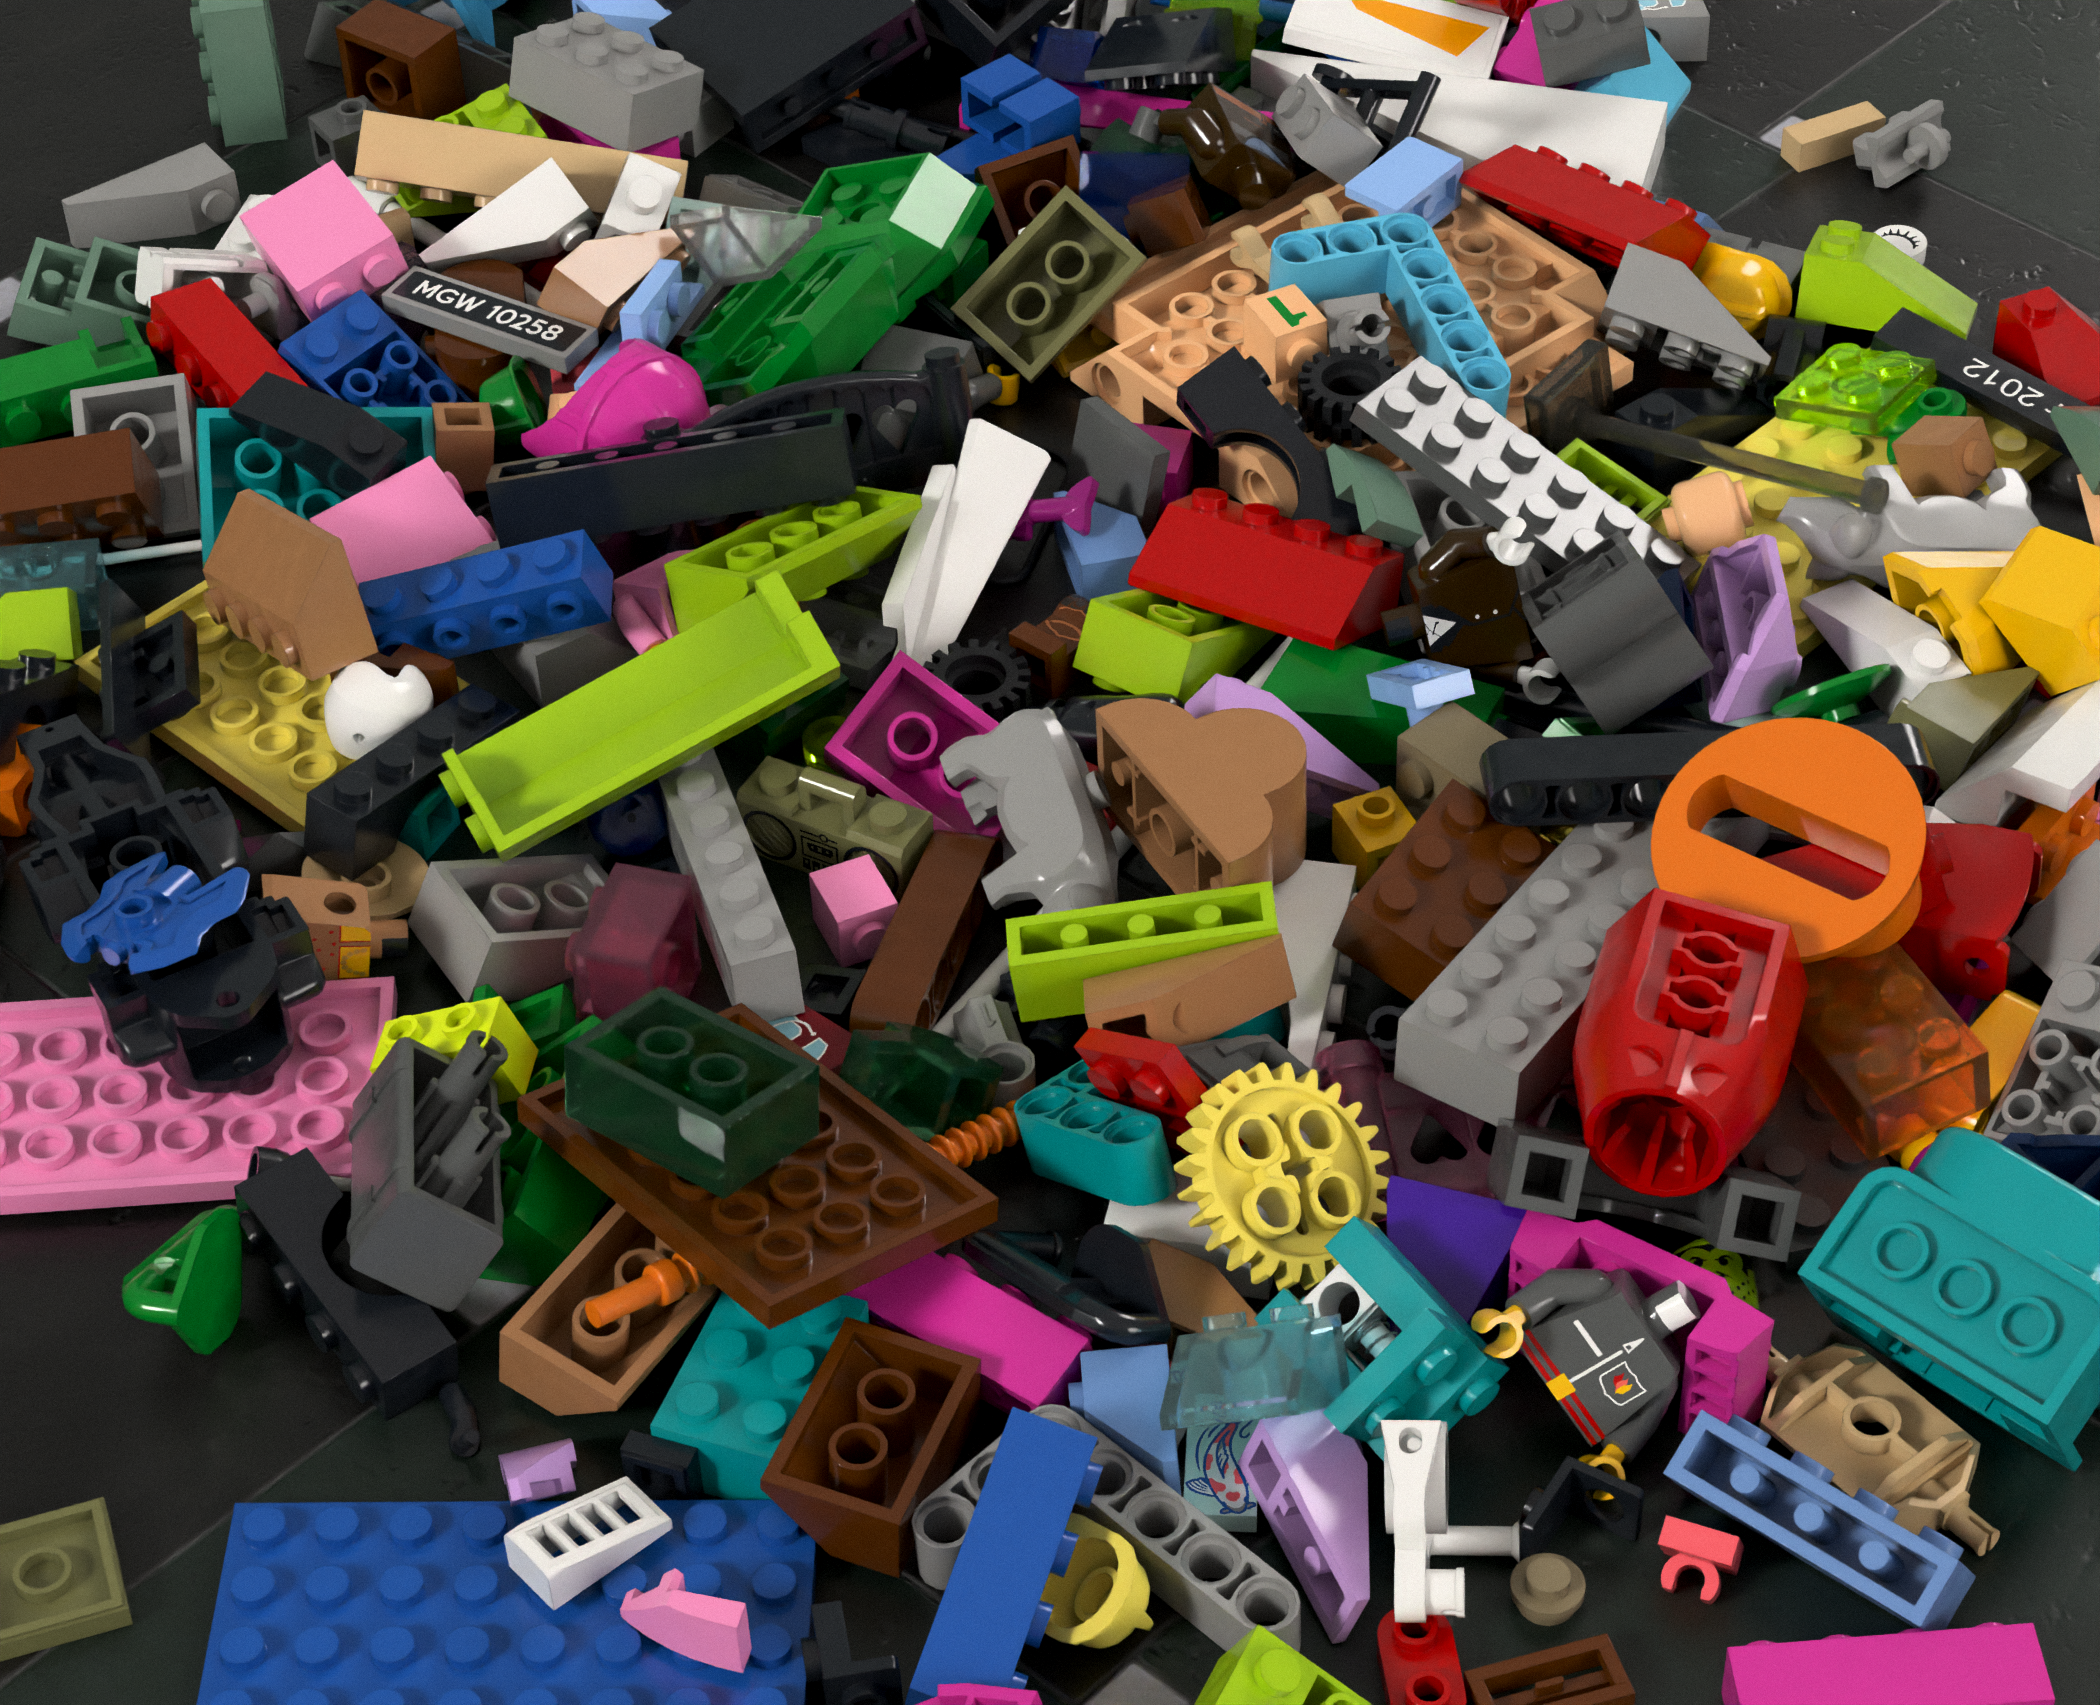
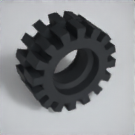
M1350 345V353H1342L1340 346L1330 348L1329 357L1321 351L1314 354L1313 362L1306 360L1302 365V372L1298 374V412L1307 425L1308 430L1306 433L1314 431V439L1323 442L1329 436L1331 437V445L1334 443L1342 446L1343 440H1351L1352 448L1362 447V439L1366 438L1371 445L1379 443L1349 421L1357 403L1402 370L1400 365L1394 366V359L1389 355L1379 360V350L1369 348L1366 354H1361L1360 346Z
M968 639V648L961 649L957 641L948 644V655L938 649L932 654V662L926 661L923 665L925 669L998 723H1001L1014 712L1024 710L1026 706L1032 705L1030 668H1028V661L1023 655L1017 657V650L1009 645L1003 651H1000L999 641L989 640L987 647H979V639ZM976 691L989 692L984 695H965V693Z

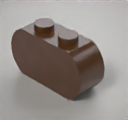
M476 259L453 265L440 273L441 275L527 304L523 271L511 263L495 259ZM427 326L428 335H425L426 355L473 402H479V389L482 383L487 378L509 366L513 355ZM525 360V362L529 365L531 369L530 361Z

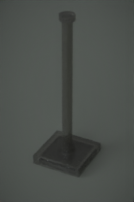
M1592 339L1584 341L1523 397L1528 434L1536 438L1542 446L1554 455L1558 454L1576 438L1603 455L1613 447V442L1828 497H1837L1848 502L1860 504L1863 512L1874 515L1880 514L1888 501L1889 483L1886 479L1872 476L1865 481L1615 418L1608 344Z

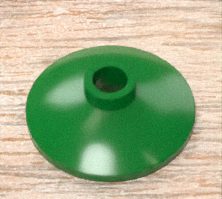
M1879 664L1860 669L1800 691L1779 701L1770 709L1773 716L1821 717L1823 720L1837 723L1861 715L1857 703L1877 689L1892 673L1889 664Z

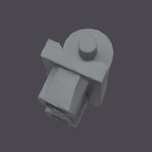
M1930 99L1909 112L1901 111L1890 117L1889 123L1873 133L1865 132L1853 140L1856 165L1859 169L1872 170L1875 187L1888 188L1920 168L1933 170L1946 162L1948 152L1951 151V136L1941 126V116L1944 111L1943 101Z

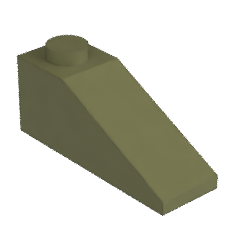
M2028 666L1929 683L1912 701L1905 697L1902 698L1891 714L1887 724H1912L1922 731L1940 777V789L1946 791L2015 724L2040 672Z

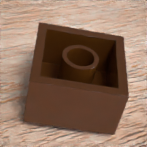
M383 0L371 1L335 27L347 99L364 95L380 111L385 110L388 114L432 121L467 105L455 28Z

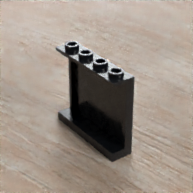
M692 0L649 28L656 47L662 50L678 52L683 55L685 61L704 69L702 87L738 120L747 145L757 154L929 43L916 4L911 0Z

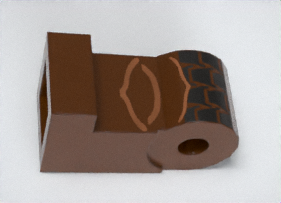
M1071 594L1058 604L1052 615L1037 626L1024 621L1009 632V646L1017 650V657L1023 655L1028 661V668H1030L1031 691L1048 700L1060 696L1086 674L1072 666L1090 600L1078 594ZM1045 664V677L1039 676L1034 672L1037 667Z

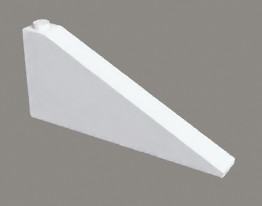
M1253 49L1251 53V89L1258 90L1262 94L1275 99H1279L1284 90L1289 86L1295 85L1304 73L1320 83L1312 76L1317 63H1324L1341 69L1354 79L1417 81L1421 73L1420 70ZM1430 72L1438 76L1441 82L1416 138L1462 158L1463 172L1515 144L1533 152H1536L1539 146H1544L1565 157L1568 160L1567 165L1578 170L1581 163H1586L1606 173L1611 178L1609 183L1621 187L1624 180H1628L1651 192L1665 145L1668 102ZM1341 97L1353 105L1355 109L1360 98ZM1383 99L1373 124L1394 134L1408 100Z

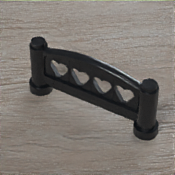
M940 347L924 354L925 363L922 365V369L918 371H850L798 380L771 388L734 403L688 429L679 427L678 419L674 417L653 419L643 425L644 434L641 436V440L845 407L846 415L854 413L858 414L861 418V426L852 445L858 474L857 486L899 492L908 488L926 485L933 465L954 464L957 469L969 420L975 419L965 359L960 357L959 349L956 347ZM910 399L916 403V413L901 449L897 450L874 427L872 414L880 406L888 405L895 409L901 401ZM753 511L729 514L727 520L709 526L695 525L694 520L670 524L671 526L668 530L660 533L661 543L655 549L657 559L675 551L697 549L714 541L713 539L721 538L734 532L739 525L748 520L761 519L766 516H756L753 514Z

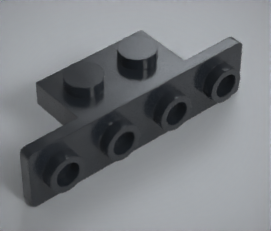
M109 578L99 584L100 609L97 610L101 648L98 649V657L101 663L102 680L99 697L102 703L103 728L100 730V737L103 744L146 758L151 765L150 731L170 720L185 716L192 708L201 704L197 625L183 610H180L146 629L143 611Z

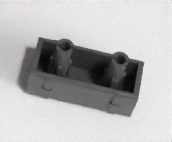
M474 1030L468 1035L465 1044L454 1059L411 1038L402 1037L398 1039L354 1100L352 1121L349 1124V1141L352 1144L351 1219L347 1224V1241L350 1245L351 1267L445 1312H450L457 1308L503 1245L504 1209L501 1195L500 1146L510 1137L511 1129L506 1120L500 1115L498 1084L492 1079V1076L500 1065L505 1063L508 1058V1052L504 1045L492 1035L484 1048H482L480 1044L485 1039L486 1032Z

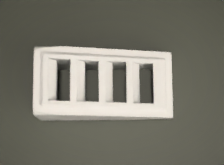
M625 1476L521 1523L504 1535V1542L509 1567L555 1611L673 1529L672 1519ZM626 1504L640 1519L628 1524L616 1510ZM603 1520L613 1531L604 1535L594 1525ZM582 1535L588 1543L578 1546L573 1540ZM558 1550L563 1553L555 1558L552 1556Z

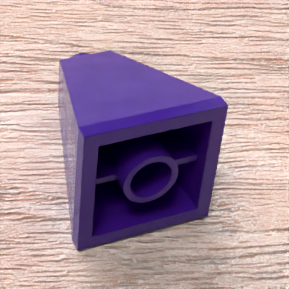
M1391 1175L1387 1185V1238L1471 1326L1472 1317L1479 1310L1485 1308L1495 1309L1500 1312L1506 1310L1505 1302L1507 1301L1510 1247L1527 1210L1505 1206L1499 1200ZM1388 1317L1389 1331L1400 1334L1402 1330ZM1496 1325L1486 1333H1476L1485 1341Z

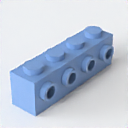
M1701 1409L1664 1470V1475L1688 1493L1912 1627L1920 1628L1924 1631L1946 1629L1976 1578L1959 1561L1964 1551L1961 1546L1925 1525L1918 1536L1893 1522L1899 1511L1870 1492L1859 1488L1852 1498L1831 1486L1829 1483L1835 1474L1810 1457L1796 1450L1789 1461L1766 1448L1772 1437L1745 1419L1732 1414L1728 1423L1725 1424Z

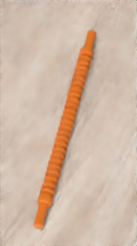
M1016 1100L1008 1102L1005 1108H994L990 1115L981 1114L977 1116L975 1122H963L959 1129L952 1127L946 1130L944 1136L934 1135L927 1144L961 1168L970 1166L973 1160L981 1161L985 1159L988 1153H999L1003 1146L1012 1147L1017 1143L1018 1139L1022 1140L1013 1107ZM674 1253L671 1260L662 1258L647 1265L643 1270L642 1277L585 1303V1312L590 1323L594 1327L599 1328L652 1303L662 1307L683 1298L685 1291L689 1293L697 1292L701 1283L708 1286L714 1283L678 1253Z

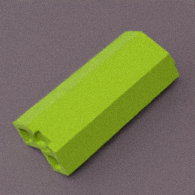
M778 569L755 581V593L456 755L453 748L442 753L441 755L448 770L438 776L456 808L466 803L469 804L474 814L464 819L482 853L494 848L502 863L839 679L841 665L810 611L802 613Z

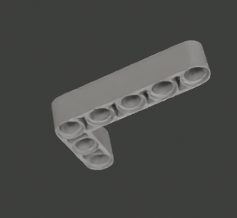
M1049 1404L1039 1406L1029 1412L1098 1437L1090 1461L1104 1467L1095 1491L1111 1489L1117 1492L1105 1496L1094 1494L1089 1509L1074 1504L1071 1512L1083 1515L1123 1536L1134 1547L1137 1561L1145 1569L1150 1590L1226 1652L1257 1626V1623L1266 1621L1277 1624L1262 1626L1297 1652H1300V1599L1298 1591L1286 1578L1075 1411L1062 1405ZM1002 1435L925 1498L914 1511L911 1522L918 1572L925 1583L935 1589H946ZM1156 1535L1166 1536L1163 1538H1150ZM948 1540H953V1541H955V1542L946 1543V1544L940 1543V1542L948 1541ZM1208 1578L1221 1579L1220 1581L1215 1582L1202 1581L1203 1579Z

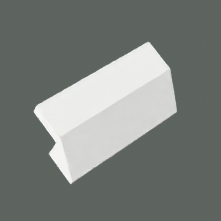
M2100 680L2080 686L2026 712L1936 800L1935 808L1949 818L1964 824H1985L1995 827H2001L2028 799L2067 813L2100 778Z

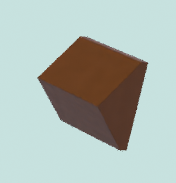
M1073 135L978 166L974 169L975 183L987 185L995 202L978 233L985 241H988V244L999 256L1018 237V231L1027 227L1065 185L1106 221Z

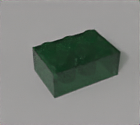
M659 986L564 1046L566 1115L722 1199L727 1198L819 1135V1065L663 986Z

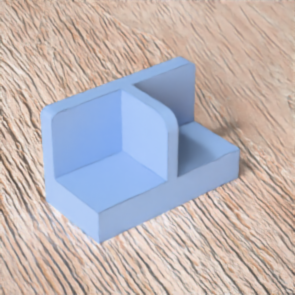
M1406 137L1345 184V196L1378 211V216L1394 213L1416 214L1424 218L1432 228L1461 205L1462 184L1458 181L1463 173V159L1417 138Z

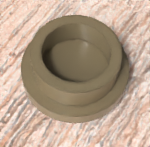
M1552 1553L1534 1554L1520 1561L1512 1571L1510 1579L1511 1598L1520 1613L1527 1620L1535 1624L1554 1626L1564 1623L1581 1607L1585 1598V1577L1580 1568L1564 1556Z

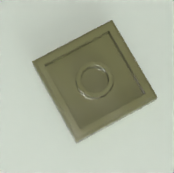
M104 1497L0 1525V1662L133 1625Z

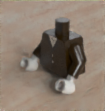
M1511 517L1506 520L1500 531L1494 526L1448 530L1420 558L1419 564L1407 572L1413 603L1380 612L1381 624L1389 648L1422 639L1425 652L1432 661L1470 669L1471 679L1514 690H1521L1523 688L1527 698L1534 703L1543 705L1552 702L1562 689L1558 686L1546 685L1542 682L1540 676L1555 678L1560 670L1552 658H1543L1533 668L1529 667L1526 661L1527 659L1534 658L1525 614L1522 609L1523 605L1514 566L1523 564L1535 544L1530 541L1518 543L1513 540L1522 535L1527 526L1525 521L1520 517Z

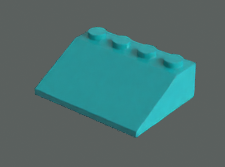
M361 407L408 441L405 468L428 456H431L436 462L432 407ZM197 408L196 459L203 568L238 492L249 488L307 521L345 500L229 416V408Z

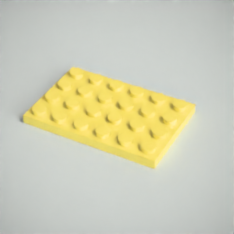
M204 580L145 617L146 629L180 610H183L196 623L201 704L192 708L185 716L170 720L150 732L289 832L305 831L307 793L356 761L340 754L332 745L327 733L324 717V698L332 684L330 674L311 681L292 668H285L278 659L270 654L261 653L257 646L246 639H239L233 631L222 624L217 625L211 618L204 602L203 593L209 590L207 582ZM101 644L73 661V664L79 665L78 680L98 695L99 689L102 687L101 663L98 657V649L101 648ZM457 676L460 692L470 684Z

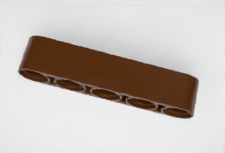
M941 829L935 830L852 1004L849 1032L866 1042L870 1048L919 1055L923 1051L990 904L981 880L982 877L1000 867L1003 863V844L1000 837Z

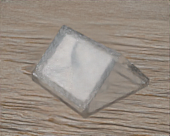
M722 205L670 215V227L715 286L722 287L771 279L822 228V217Z

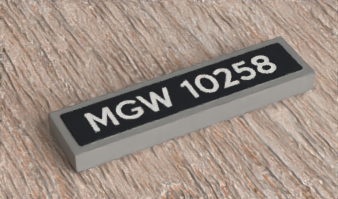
M415 265L381 295L384 311L513 356H521L524 360L564 374H568L599 345L596 327Z

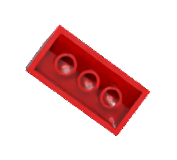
M1515 144L1467 169L1462 173L1458 181L1477 198L1485 201L1544 239L1616 269L1619 268L1629 242L1682 261L1692 271L1711 236L1694 221L1698 213L1686 204L1673 198H1668L1665 204L1652 200L1654 195L1651 192L1628 180H1624L1621 187L1609 183L1611 178L1606 173L1586 163H1581L1578 170L1567 165L1568 160L1565 157L1544 146H1539L1537 151L1533 152Z
M1197 488L1193 490L1191 495L1168 503L1129 572L1128 585L1335 651L1381 629L1380 612L1398 606L1405 554L1383 547V541L1379 538L1369 535H1342L1330 531V524L1321 520H1293L1280 516L1279 509L1272 505L1262 503L1244 505L1228 500V494L1222 490Z

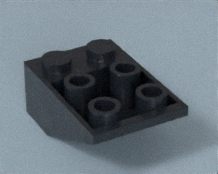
M1213 7L1116 18L1085 69V82L1104 81V91H1147L1171 88V85L1197 86L1207 85L1209 82L1213 84L1220 83V73L1237 71L1232 8Z

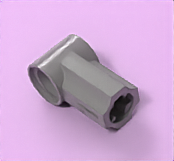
M991 994L969 998L966 1005L960 1011L953 1014V1026L977 1092L978 1115H990L994 1108H1005L1008 1102L1012 1100L1017 1101L1024 1094L1036 1088L1035 1056L1023 1044L1008 1002L998 1001Z

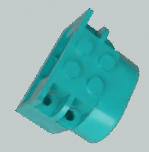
M1945 1128L1935 1138L1912 1173L1898 1167H1881L1868 1173L1857 1184L1797 1274L1833 1325L2075 1472L2083 1460L2073 1442L2096 1408L2100 1410V1201L1991 1138L1966 1128Z

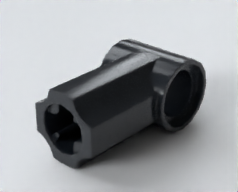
M1770 314L1763 349L1769 354L1771 360L1764 375L1757 381L1756 399L1762 401L1772 412L1780 414L1797 400L1806 398L1812 374L1820 370L1826 340L1827 322Z

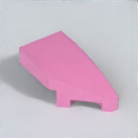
M676 1568L663 1574L658 1587L646 1593H642L637 1588L626 1593L620 1608L621 1617L642 1634L688 1658L718 1668L739 1673L744 1672L752 1650L746 1603L686 1592L684 1575Z

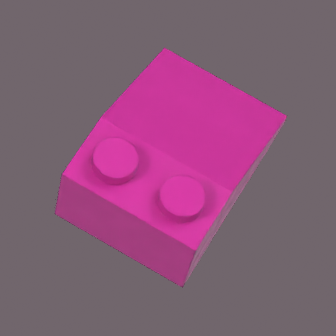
M900 650L824 747V763L846 780L865 786L866 795L874 798L876 794H880L931 812L933 814L934 831L941 829L996 837L1002 829L998 815L992 816L978 828L975 827L960 792L976 777L954 787L947 780L939 757L957 741L968 736L985 735L995 729L1000 723Z

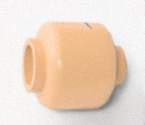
M1722 471L1712 472L1675 484L1670 494L1673 506L1661 509L1669 539L1674 542L1683 541L1686 551L1693 557L1709 555L1713 548L1720 546L1730 548L1737 541L1745 539L1746 528L1754 526L1742 481L1732 482L1730 477Z

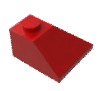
M2049 286L2001 300L1992 354L2090 406L2099 405L2100 327L2090 317Z

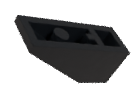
M266 371L229 408V416L345 500L405 469L408 441L361 407Z
M1658 388L1616 411L1612 461L1658 491L1725 454L1776 417L1777 414L1736 388Z

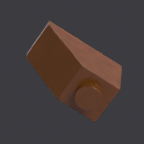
M1192 173L1130 198L1127 204L1129 214L1123 216V221L1135 247L1143 244L1148 257L1202 242L1207 239L1212 225L1211 218Z

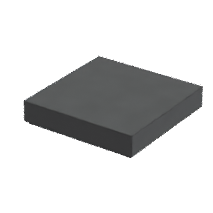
M1098 396L1081 399L1064 491L1069 492L1081 480L1089 476L1093 477L1099 483L1094 501L1136 516L1145 539H1149L1156 526L1170 451Z

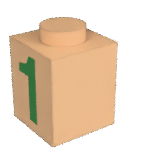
M1291 284L1243 300V347L1262 365L1275 384L1298 377L1299 372H1302L1304 362L1306 360L1313 362L1314 354L1321 351L1327 356L1328 320L1295 284Z

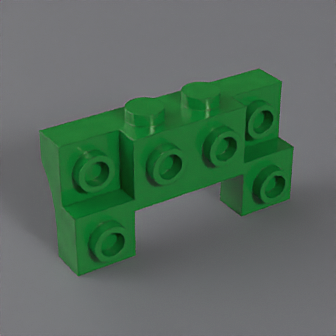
M132 317L120 318L125 340L96 347L87 328L77 331L79 339L1 359L0 448L30 444L37 439L70 430L74 431L70 390L159 377L156 361L151 349L142 340Z

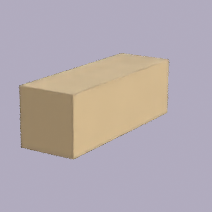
M1865 101L1784 127L1780 156L1797 172H1801L1853 155V140L1865 132L1873 133L1884 127L1886 117L1871 103Z

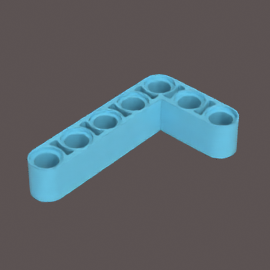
M1394 213L1287 232L1274 239L1271 245L1268 292L1295 284L1313 305L1328 299L1379 292V294L1385 293L1418 355L1443 369L1449 377L1479 399L1489 403L1496 412L1506 418L1511 383L1510 369L1432 228L1424 218L1411 213Z

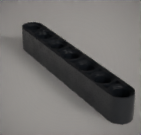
M1904 723L1846 725L1869 735L1884 745L1899 759L1914 780L1923 806L1928 804L1937 795L1940 789V777L1926 738L1919 728L1912 724ZM1734 730L1516 738L1498 741L1482 753L1479 761L1490 814L1497 822L1515 827L1654 821L1660 801L1677 773L1703 748ZM1730 808L1718 813L1713 818L1752 816Z

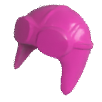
M627 339L620 342L619 352L596 371L553 418L535 429L522 433L521 442L529 453L538 458L641 441V436L644 434L643 425L653 419L674 417L678 419L679 427L688 429L711 416L702 381L696 370L689 363L644 339Z

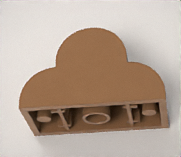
M1148 698L1120 700L1095 709L1098 773L1103 779L1112 801V805L1104 808V810L1176 895L1272 881L1273 887L1291 877L1299 869L1306 855L1307 750L1304 738L1293 724L1276 714L1252 708L1224 709L1195 719L1189 712L1177 705Z

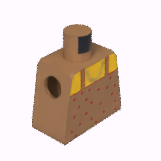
M261 874V899L272 896L276 901L283 897H289L309 927L314 953L323 970L326 981L369 978L370 959L408 957L407 919L370 920L368 891L361 883Z

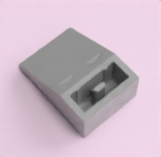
M1628 242L1596 329L1606 334L1605 341L1626 351L1635 352L1638 346L1660 354L1658 358L1660 362L1675 369L1690 371L1691 367L1695 366L1714 373L1712 380L1728 388L1744 390L1746 385L1756 388L1757 381L1762 378L1770 363L1771 357L1682 261Z
M2063 958L1983 1133L1984 1136L2001 1143L2010 1133H2032L2035 1136L2056 1134L2100 1135V966Z

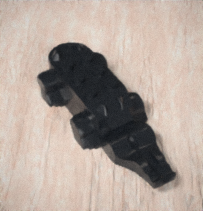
M76 714L16 736L21 755L24 754L33 774L32 789L27 804L34 830L42 846L30 851L29 858L19 861V867L29 889L37 915L52 943L61 944L62 924L86 912L100 898L103 883L118 872L157 853L165 851L167 854L168 865L165 871L174 865L187 867L198 876L202 886L232 868L242 867L246 870L249 869V858L233 813L215 787L203 791L199 787L188 791L179 789L165 794L155 770L146 758L103 744L81 722ZM267 896L260 900L257 897L245 900L236 913L216 922L202 936L197 954L164 968L130 975L128 964L110 965L104 960L101 952H95L99 964L96 965L97 972L87 976L90 989L101 1010L107 1035L121 1062L133 1068L145 1067L160 1062L165 1072L179 1085L201 1093H229L252 1087L273 1075L287 1060L293 1050L295 1037L288 1009L318 996L326 984L325 975L314 953L309 927L289 897H283L275 901L272 896Z

